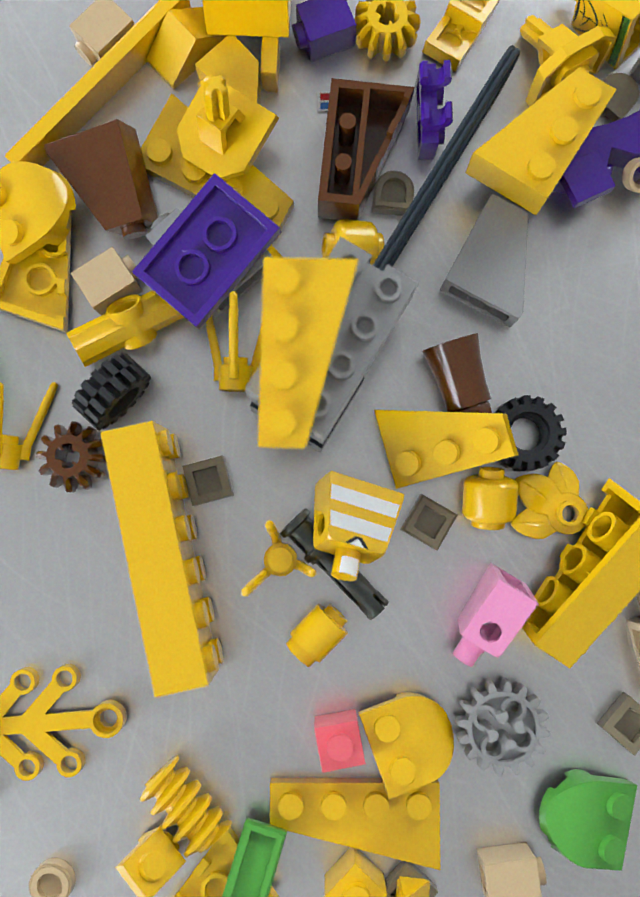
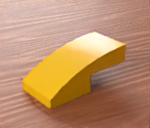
M450 0L444 16L426 39L422 52L441 64L445 60H450L451 70L456 72L500 0Z

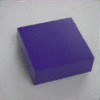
M597 150L571 161L560 178V182L574 209L612 192L616 186Z

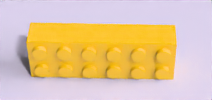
M154 421L100 432L154 696L156 698L209 686L219 670L218 664L223 663V653L219 638L212 639L209 623L215 620L214 610L210 597L204 598L200 581L206 580V573L201 555L195 556L192 540L197 539V529L193 515L186 516L183 499L189 498L185 476L184 474L178 475L175 459L180 458L177 437L175 433L169 434L167 428Z

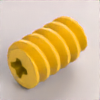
M176 755L145 783L146 787L139 800L144 802L153 797L156 798L157 801L150 812L151 815L154 816L163 811L168 813L161 827L163 830L175 824L179 827L172 841L177 843L188 838L190 842L183 853L185 857H188L196 852L202 853L209 849L228 831L232 821L225 820L218 824L223 810L220 806L207 810L212 800L211 795L205 793L196 797L201 783L199 780H193L185 784L190 769L186 766L174 771L173 769L179 760V756Z

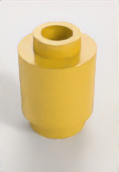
M318 603L290 632L292 637L286 642V645L294 656L307 667H310L315 661L320 663L348 634L344 628L348 620L332 604L324 608Z

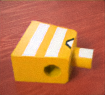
M331 470L316 483L313 545L319 551L335 555L331 572L332 577L344 581L357 580L360 563L370 564L383 557L392 536L405 494Z

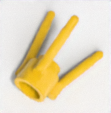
M232 291L229 294V357H223V365L212 315L206 321V330L214 365V381H219V391L246 392V386L260 366L261 329L251 365L248 366V358L238 357V294Z
M0 382V469L19 470L20 460L30 461L32 445L58 388L56 382L50 384L23 445L18 444L19 436L2 434L4 385Z
M271 520L265 523L266 530L272 541V546L267 549L264 555L265 568L245 585L241 591L243 596H249L271 574L279 577L286 576L296 569L309 577L316 575L315 569L304 561L298 560L297 552L293 546L282 542L281 536Z

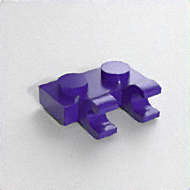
M445 60L443 66L436 69V63L422 61L419 64L415 83L418 160H434L438 145L444 144L445 127L453 123V104L451 101H446L445 106L438 109V106L443 105L444 87L452 81L450 60Z

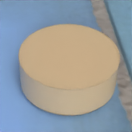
M50 858L43 861L31 875L29 881L31 897H69L76 881L72 866L60 858Z

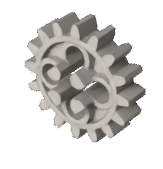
M502 678L499 688H496L487 679L485 680V691L482 693L474 687L470 688V692L474 697L471 703L466 700H460L459 702L466 711L465 716H455V722L458 726L465 728V730L457 733L456 737L460 744H468L464 749V753L469 760L478 756L477 765L482 771H485L492 764L497 776H502L505 766H509L513 773L518 775L520 774L519 763L525 761L527 765L533 767L535 763L531 754L534 751L544 754L546 751L539 743L540 737H550V731L540 725L541 722L549 718L548 713L543 709H536L541 700L535 694L526 697L528 688L521 683H518L512 690L511 682L507 678ZM511 701L518 702V708L515 712L506 711V706ZM481 710H488L497 722L502 724L508 722L519 734L527 732L526 739L521 743H516L504 729L496 731L486 719L477 721V714ZM488 741L490 743L498 741V747L495 750L487 751L485 748Z

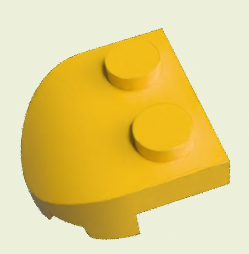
M25 161L12 162L0 168V249L6 262L18 264L46 244L58 246L70 233V229L66 228L70 210L76 209V202L70 184L60 173Z
M405 692L396 694V698L358 712L389 799L436 781L448 769L454 752L453 729L446 712L434 700L418 693Z

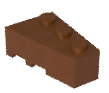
M331 78L318 194L319 218L359 220L409 113L415 87Z

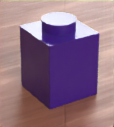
M307 0L296 5L297 23L292 24L293 35L298 48L306 49L311 62L355 46L356 23L347 0Z

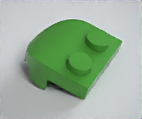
M582 769L565 772L564 774L567 778L556 789L549 787L542 798L539 810V826L541 831L547 835L554 850L580 867L622 871L637 784L622 778L591 775Z

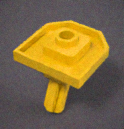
M534 15L528 16L525 19V24L520 27V34L538 50L541 66L536 72L525 102L529 107L579 67L592 75L597 74L616 40L612 30L608 27L596 26L577 36L564 24L553 29L542 19L536 18Z
M207 73L176 128L182 156L211 176L215 173L222 180L247 174L278 122L279 117L227 85L226 80L222 76L218 75L215 77Z

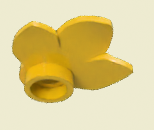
M556 461L551 466L547 477L540 474H526L515 478L518 484V495L526 507L511 522V526L517 532L530 538L544 539L555 532L575 534L585 527V524L581 521L588 512V507L585 501L579 497V480L574 471L568 466ZM566 506L572 507L575 512L574 518L569 522L562 516V511Z

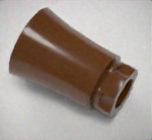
M478 333L447 341L422 351L434 374L447 412L492 413L491 405L487 401L491 399L483 370Z

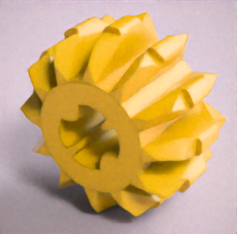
M415 0L359 1L355 9L354 18L358 49L368 48L367 55L370 60L378 53L383 54L382 58L385 63L390 60L391 53L402 59L406 54L407 47L413 48L416 44L418 36L416 32L420 29L421 18L419 14H416L417 6Z

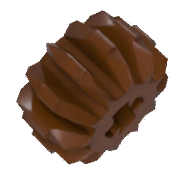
M72 421L68 430L63 425H55V438L47 435L41 437L43 444L48 446L47 452L37 451L35 455L36 458L46 460L47 463L42 465L38 472L40 475H51L49 482L51 487L59 488L64 484L66 492L74 493L79 484L83 489L89 490L92 488L90 475L99 479L105 476L103 470L97 468L99 462H107L105 455L98 453L104 447L102 438L95 439L97 432L95 428L88 426L82 430L81 423ZM68 453H80L79 461L68 462Z

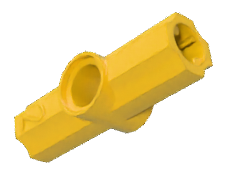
M152 290L142 296L131 294L115 300L107 307L105 314L66 334L84 367H87L122 348L133 350L149 344L156 338L158 330L184 318V316Z

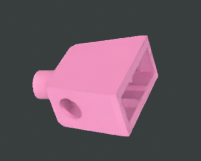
M490 563L458 617L457 622L460 634L463 637L453 651V655L457 659L474 668L485 651L498 658L504 653L538 605V601L527 584Z

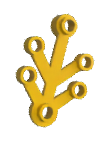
M64 664L54 671L52 681L23 715L5 716L21 695L30 693L39 684L40 677L34 668H21L13 673L9 686L0 695V756L14 768V772L19 779L23 781L34 779L43 770V757L36 751L24 753L7 736L22 734L56 764L60 775L67 778L74 777L85 765L84 753L78 748L67 749L50 731L91 728L98 737H113L124 727L127 720V713L123 705L115 700H106L93 710L47 713L64 692L73 689L80 682L81 673L78 667L73 664ZM62 671L71 673L73 678L71 684L67 685L61 681L60 674ZM21 674L29 676L31 681L29 688L21 686L19 682ZM105 710H112L116 713V723H108L105 720ZM66 756H72L76 759V769H70L66 766ZM25 759L31 760L34 763V772L25 770L23 766Z

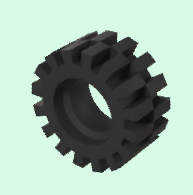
M127 353L115 354L111 357L110 361L105 360L101 363V368L95 369L90 374L89 380L83 381L80 385L82 389L76 391L75 398L71 404L97 430H104L110 424L113 425L117 422L119 416L123 417L130 406L133 407L137 403L136 399L142 397L144 394L143 390L149 386L151 376Z
M523 395L520 398L515 397L497 408V411L494 413H507L510 427H512L516 420L525 418L532 420L540 430L539 442L533 449L523 450L516 446L519 455L500 460L501 466L505 468L510 467L513 471L528 472L548 466L549 462L555 461L560 456L557 453L559 450L564 449L566 442L562 441V436L567 435V428H561L560 422L564 421L562 414H555L554 410L557 408L555 405L543 403L545 399L539 396L531 398V395Z

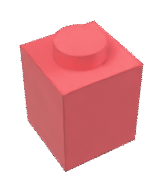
M355 709L315 716L314 730L322 773L365 765Z

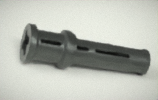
M307 508L303 509L279 534L283 538L289 537L305 554L304 560L308 564H317L352 599L369 620L374 619L385 609L384 607L388 605L389 601L370 584L359 570L357 580L355 581L339 580L331 576L335 555L314 548V521L309 517L310 511Z

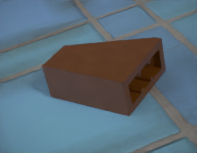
M115 119L44 145L48 156L106 231L120 234L123 236V239L139 238L147 234L146 229L151 227L158 218L135 128Z

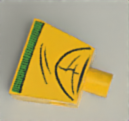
M575 0L576 6L571 25L579 35L596 26L610 28L616 36V40L605 59L616 70L640 48V0Z

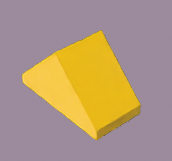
M203 7L171 9L166 13L146 60L175 90L196 71L195 63L228 35L207 34Z

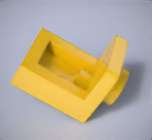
M161 827L144 833L138 839L139 844L115 867L137 897H154L186 862L179 852L178 842L174 843L172 841L173 836L169 832L163 831Z

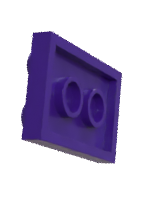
M214 173L132 273L200 330L230 292H232L280 235L281 229Z

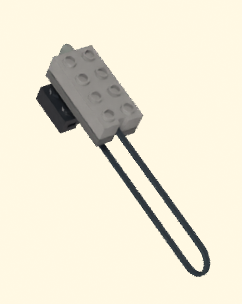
M513 45L506 50L374 264H370L371 254L340 237L328 258L359 259V263L308 441V446L320 453L361 388L365 374L415 293L419 283L393 268V265L509 78L521 53L520 49L515 48ZM260 366L245 388L247 398L252 401L250 404L251 411L259 415Z

